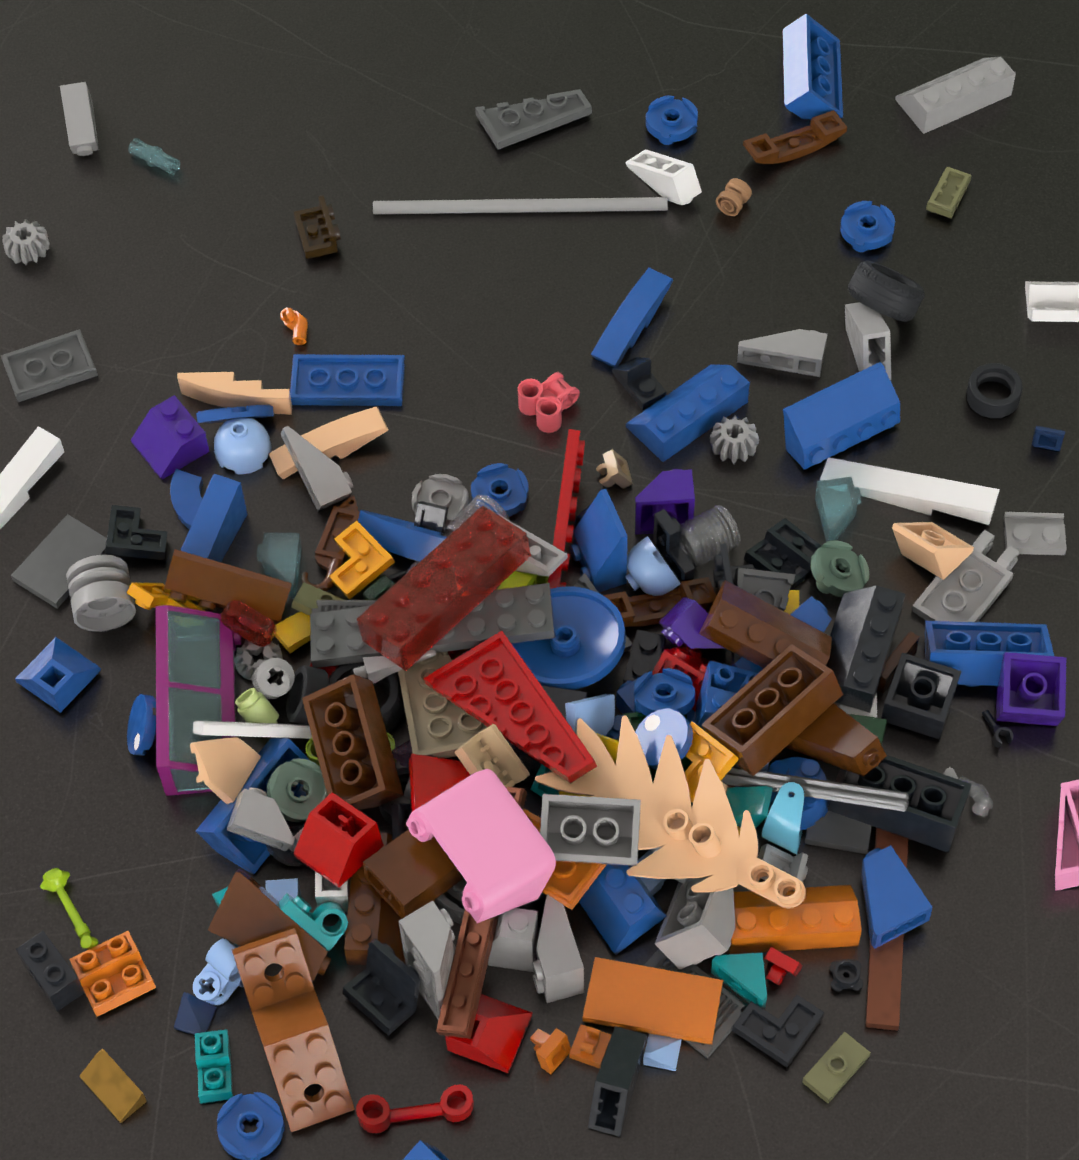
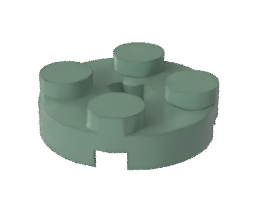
M836 540L824 543L811 557V571L817 581L816 586L819 591L843 597L844 593L862 589L869 579V567L865 558L861 554L857 556L851 551L853 547L848 543ZM836 564L839 566L841 570H844L845 572L841 573L840 571H838L835 567Z
M297 758L281 764L271 774L267 783V796L275 799L284 819L291 822H306L309 813L328 796L320 766L307 759ZM298 783L302 784V790L307 792L306 796L301 795L299 798L294 796L291 787H296Z

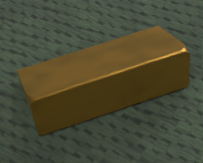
M103 1048L94 1056L79 1076L120 1123L147 1102L143 1092Z

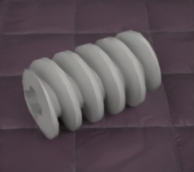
M281 658L265 660L255 669L253 674L254 688L267 699H276L286 694L294 683L292 666ZM277 673L279 679H277L276 683L270 684L267 680L270 674Z

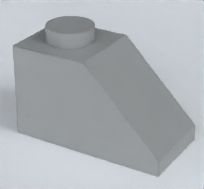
M251 787L248 790L244 788L237 797L227 831L287 851L293 845L295 838L275 799L268 797L267 793L261 789Z

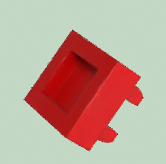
M770 947L765 956L767 961L774 964L766 978L779 986L787 972L797 977L803 966L798 961Z

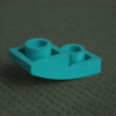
M228 1030L195 1033V1060L198 1069V1097L200 1104L229 1100L233 1097V1082Z

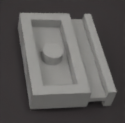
M1005 512L1003 518L1005 524V550L1010 545L1020 551L1019 554L1065 555L1067 547L1063 520L1064 513Z

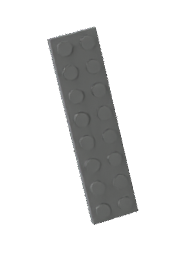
M549 583L310 613L311 663L314 668L364 662L362 657L400 655L434 649L436 653L471 649L500 631H503L511 643L555 638Z

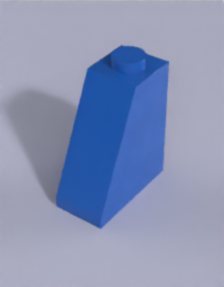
M891 845L882 850L876 848L870 851L863 859L861 878L870 941L873 948L876 949L929 921L933 907Z

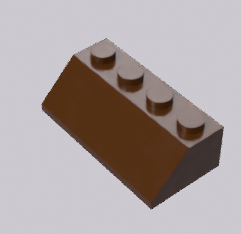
M175 549L164 592L169 593L168 598L186 603V600L190 599L197 601V606L210 611H215L216 607L227 610L226 615H232L233 618L244 619V616L256 619V624L271 628L273 624L281 622L292 583Z
M726 580L723 582L699 632L700 635L762 668H765L791 644L825 666L830 658L831 636Z
M791 644L702 723V726L709 735L739 758L735 763L736 765L754 776L835 703L843 693L833 670Z
M353 674L302 698L327 795L333 792L358 810L378 807L404 795L374 685L371 680Z
M380 833L384 844L383 847L392 842L391 834ZM363 866L351 876L347 915L348 925L344 945L347 965H366L369 943L373 939H377L382 944L389 945L395 952L396 957L406 965L399 927V920L402 918L366 881Z

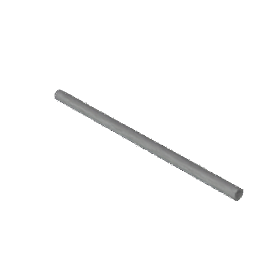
M667 197L373 201V214L668 210Z

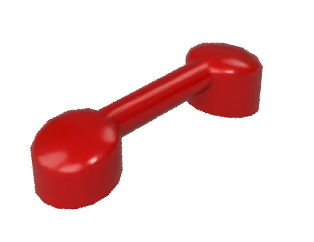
M460 1084L448 1087L443 1092L441 1101L438 1103L390 1109L388 1102L379 1095H366L358 1101L356 1113L360 1126L369 1133L377 1134L388 1129L393 1122L444 1116L451 1122L463 1121L471 1115L474 1108V1100L471 1090L467 1086Z

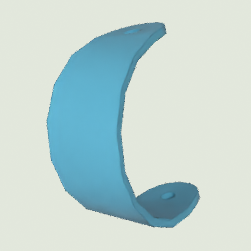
M788 782L780 788L762 830V838L798 855L802 834L800 825L804 805V790L799 784ZM793 792L795 795L794 797H789L788 794Z

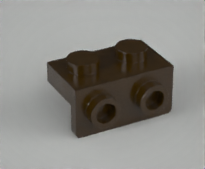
M324 195L318 196L320 206L294 212V219L306 259L338 252L336 241L341 240L337 224L332 225L331 220H335L331 204L326 205Z

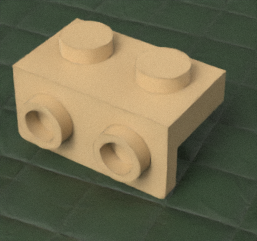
M495 724L475 734L454 752L470 775L484 769H490L497 775L505 787H513L530 775Z

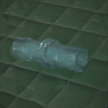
M138 138L133 139V142L129 145V153L145 160L146 164L151 167L156 166L170 175L176 174L172 168L176 171L180 168V160L164 153L162 148L158 146L152 147Z

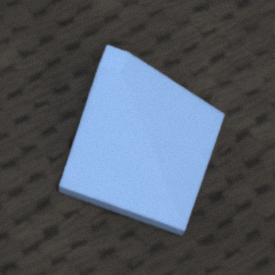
M649 1034L643 1057V1065L676 1071L682 1039Z

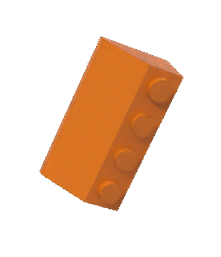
M851 885L807 887L805 899L794 908H783L753 891L734 892L736 927L731 939V946L729 947L730 954L768 952L770 947L778 951L859 946L862 928L858 900ZM788 891L785 894V897L793 895L795 891Z

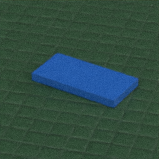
M293 354L290 386L292 405L402 406L405 355Z

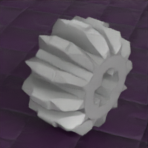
M25 219L21 224L15 221L14 227H6V234L2 236L5 254L8 255V258H12L15 264L22 261L27 265L32 260L37 263L38 257H46V250L50 249L47 231L37 221L30 223Z
M734 415L732 420H729L723 416L721 423H715L713 426L710 443L714 455L720 454L722 462L728 458L731 459L733 464L737 459L746 462L748 455L754 456L757 444L759 443V436L756 433L755 424H748L747 417L738 420L737 416Z

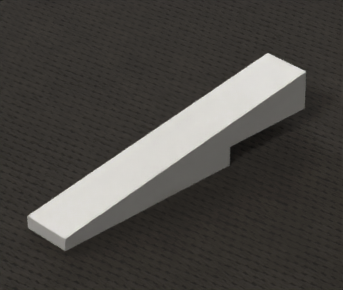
M39 426L0 474V529L30 498L28 495L30 488L64 453L61 440Z
M834 458L827 459L819 484L930 516L933 510H937L986 525L990 524L1000 490Z

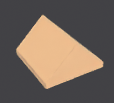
M933 522L894 523L892 527L901 554L943 580L974 549L970 544Z

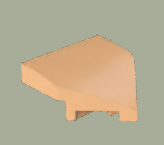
M238 737L199 741L190 744L191 754H196L198 765L197 783L204 781L205 785L226 804L234 802L261 756Z

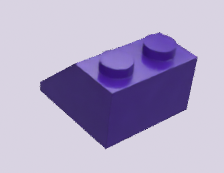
M175 395L151 408L131 438V443L161 480L173 474L176 469L179 470L210 452L205 431Z
M692 469L662 471L635 497V535L653 534L654 514L663 509L671 518H676L682 532L693 531L695 495Z
M683 597L658 622L664 628L661 631L664 637L678 647L684 645L689 648H724L699 634L708 613L695 600Z
M1005 652L997 688L996 721L1058 726L1065 718L1066 657Z

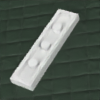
M193 722V733L199 735L312 738L309 725Z

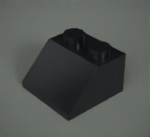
M902 653L884 702L881 719H886L887 723L940 739L961 671Z

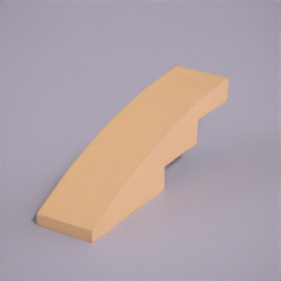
M234 372L177 374L181 394L204 403L224 408L271 405L273 406L274 414L292 415L289 389H263L261 380L236 381Z
M373 407L322 425L301 436L327 457L332 458L337 455L340 459H343L389 429L380 410L377 407ZM285 444L269 453L278 476L283 480L298 471Z

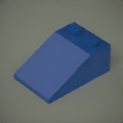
M606 489L599 491L574 529L573 544H570V552L574 561L579 560L581 564V576L586 573L598 593L627 584L625 576L627 575L628 536Z

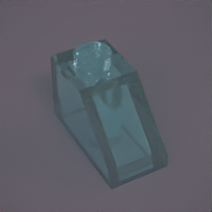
M852 477L817 481L815 499L826 542L837 540L855 518L857 505L861 504L860 490L858 487L854 488Z
M264 532L263 544H258L257 559L262 561L264 572L267 576L292 583L288 596L294 599L298 593L302 555L299 533Z

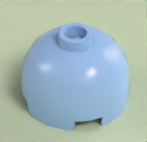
M246 417L227 420L219 427L214 437V453L219 465L222 468L226 467L227 469L234 470L235 474L238 475L250 474L263 467L262 463L271 452V441L267 431L262 424L253 418Z
M648 536L630 550L627 556L629 574L625 577L635 591L641 588L646 594L659 596L672 591L680 585L679 580Z

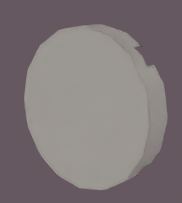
M435 474L429 476V479L424 482L420 481L412 492V509L416 515L417 505L420 501L449 507L445 526L447 527L457 523L465 516L469 508V493L458 478L448 474Z

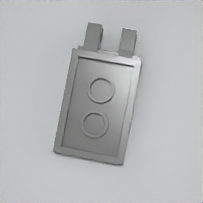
M984 530L973 543V552L944 580L936 576L913 604L912 611L927 621L979 622L1013 579V573L1010 571L1017 563V556L1020 551L1009 545L997 562H994L985 555L992 548V541L995 536Z

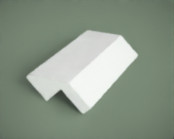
M1025 281L1027 314L1031 321L1079 322V282Z

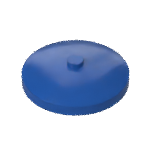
M570 586L552 588L550 590L555 638L511 644L541 685L569 690L580 689L605 677L620 661L626 644L624 621L617 607L598 592Z

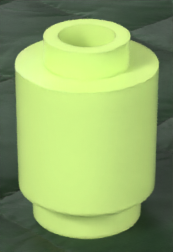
M255 688L246 690L236 699L237 711L247 723L278 724L279 713L261 692H257Z

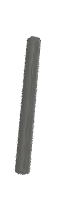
M732 767L721 780L726 785L739 787L768 786L773 788L772 792H779L784 784L795 782L803 788L805 797L897 811H906L909 804V795L906 792L759 771L752 776L739 767Z

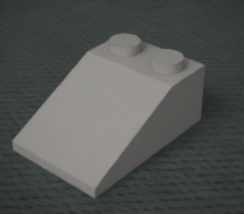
M708 877L688 878L684 884L678 883L666 913L667 917L663 921L655 945L678 969L692 964L697 965L704 959L714 955H722L729 949L736 927L733 888L705 893H694L691 890L692 886Z
M547 895L536 948L537 961L532 962L535 973L533 980L537 993H544L546 1003L584 993V966L564 905Z

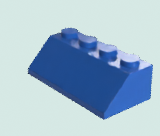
M805 14L783 29L785 107L801 119H812V117L833 110L842 118L840 40L809 15Z
M881 362L876 363L784 408L786 451L805 470L900 423V401L884 365Z
M711 364L627 422L626 428L664 462L710 430L715 423L721 422L723 416L727 418L748 403L750 382L731 365Z
M925 621V660L960 670L961 675L958 681L960 685L970 687L991 685L998 687L1005 652L1054 656L1047 624Z
M270 738L258 753L261 757L240 793L244 788L249 790L251 787L261 789L267 793L268 780L278 766L297 758L309 759L289 738ZM298 783L296 787H291L294 796L298 798L301 795L306 796L307 793L302 790V784ZM237 798L229 804L220 800L197 828L196 832L217 853L249 873L255 874L270 855L266 844L227 831Z
M607 864L579 900V903L615 955L667 917L641 878L627 875L626 871L632 865Z

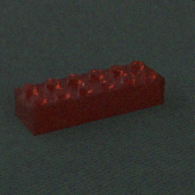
M482 505L357 618L363 642L407 671L531 556L527 533Z

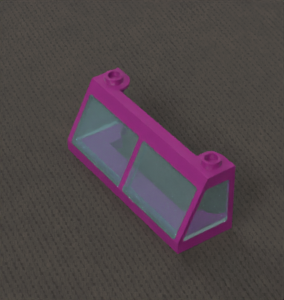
M170 605L156 606V767L166 796L213 792L205 785L204 781L200 783L196 781L199 771L196 754H191L190 744L199 741L236 737L193 733V722L195 721L236 722L234 651H236V645L241 644L240 627H235L232 615Z

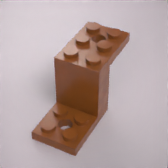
M295 928L232 949L291 1132L355 1110L329 1025L314 990ZM276 963L282 966L281 971L275 976H268L264 973L270 964ZM311 1084L322 1086L320 1092L316 1095L308 1096L304 1093L305 1089Z

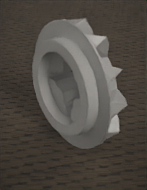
M257 636L256 640H245L241 648L237 647L234 661L239 674L253 681L254 671L262 662L270 658L283 659L279 645L273 643L270 638L265 640ZM263 652L264 660L259 659L255 663L252 655L258 656Z

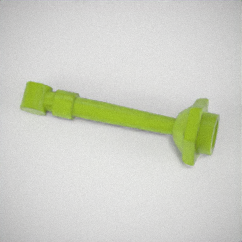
M59 868L49 870L43 875L44 881L41 883L40 888L57 892L75 926L78 937L81 939L80 944L82 948L91 949L97 946V938L90 935V929L83 922L64 889L70 873Z

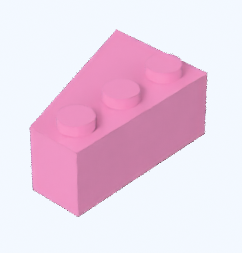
M1079 780L1061 783L1055 891L1079 886Z

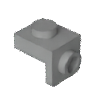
M769 844L761 847L759 859L803 882L808 872V867L806 866L807 854L801 852L796 856H792ZM764 876L761 879L766 881L768 877Z

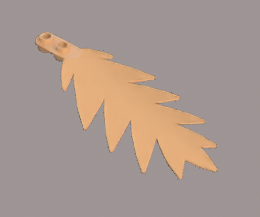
M623 716L621 720L616 765L598 735L579 718L577 720V736L595 760L597 767L572 783L567 782L553 771L535 777L537 783L563 792L591 797L641 800L638 850L661 848L637 863V866L626 871L628 876L654 879L708 877L692 886L691 890L694 893L718 892L737 887L739 884L783 908H794L805 899L806 888L801 880L757 858V832L748 810H745L743 813L739 835L737 823L725 789L709 759L704 761L693 805H691L688 783L679 753L671 735L666 736L653 782L641 744L627 716ZM764 876L768 877L766 881L759 882L760 878ZM788 891H795L793 895L785 897V894Z

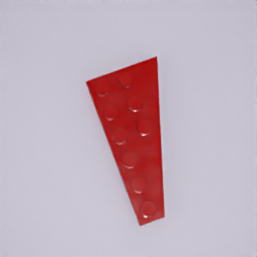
M573 429L568 430L553 546L565 552L566 542L572 543L574 525H569V521L575 522L578 497H574L573 493L579 494L581 469L577 468V465H583L585 441L580 440V430ZM567 553L568 558L549 576L548 583L550 584V589L566 587V582H561L562 571H568L570 554Z
M503 631L498 632L423 678L427 686L487 727L495 724L507 741L567 782L572 783L597 767L591 754Z

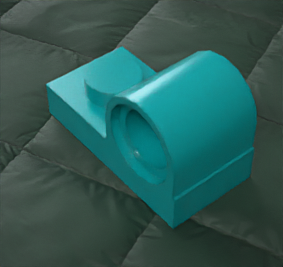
M287 893L279 901L280 909L329 951L347 929L348 921L344 909L336 902H324L311 913L309 911L312 907L299 895L294 899ZM333 913L339 916V921L334 926L323 924V919L328 914Z

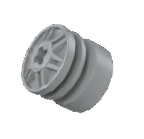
M96 555L79 560L69 568L66 577L74 623L78 627L88 631L102 632L121 627L133 619L136 609L134 598L127 594L131 582L128 566L124 560L113 555Z

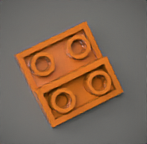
M129 931L69 959L96 1017L156 988Z

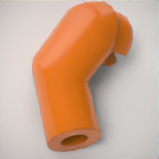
M291 308L283 309L280 313V319L293 331L292 342L296 345H304L307 338V319Z

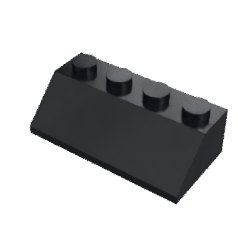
M872 586L843 594L830 634L832 637L831 652L826 664L828 668L833 670L843 693L835 703L871 712L900 620L905 593L880 586Z
M887 755L878 766L870 770L864 777L841 768L835 782L906 792L909 795V804L906 811L831 800L828 811L949 853L972 784Z

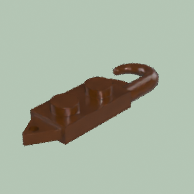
M354 495L341 505L333 507L315 551L316 563L322 569L327 570L324 581L319 584H312L308 581V573L303 572L301 577L302 585L305 582L323 591H328L334 586L329 576L345 563L348 556L336 544L334 538L359 519L360 512L358 511Z

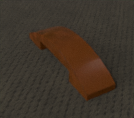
M833 110L812 117L809 126L771 139L765 133L743 141V146L756 163H782L801 158L825 147L847 132L848 127Z
M709 577L682 581L678 589H673L659 596L644 594L628 597L626 591L603 595L619 610L624 621V627L659 624L658 622L683 597L695 600L704 610L712 607L716 599V594Z

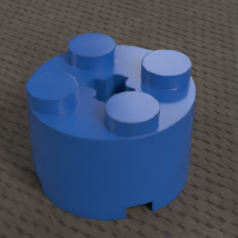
M801 757L776 760L770 765L768 771L826 780L825 774L817 761ZM772 792L769 811L778 792ZM804 796L800 830H806L814 826L815 822L822 816L824 818L828 812L830 801Z

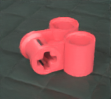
M560 372L552 374L543 383L532 378L525 379L518 385L519 410L525 415H536L539 430L553 433L561 427L562 411L571 407L577 401L580 391L576 387H571L564 380V375Z

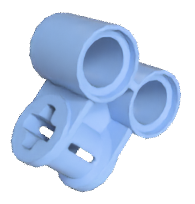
M223 938L210 948L205 959L208 964L193 982V992L197 998L211 1005L218 1006L224 1004L238 986L244 987L232 949L239 947L237 944L232 945L227 939ZM211 984H212L213 988H215V990H214L213 993H212L211 989L209 988V987L211 986Z

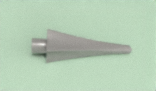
M431 649L400 655L362 657L365 666L354 668L353 672L360 677H368V680H371L374 684L397 671L435 656L436 651Z

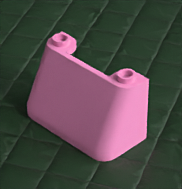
M490 769L473 773L417 808L410 814L406 822L412 836L416 837L419 841L425 842L431 840L434 836L464 877L467 884L463 891L462 904L476 923L537 900L556 866V859L550 846L497 775Z

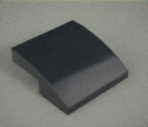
M784 518L767 530L762 541L746 551L743 560L750 565L753 564L756 570L796 574L794 582L790 587V590H793L812 573L811 557L822 546Z

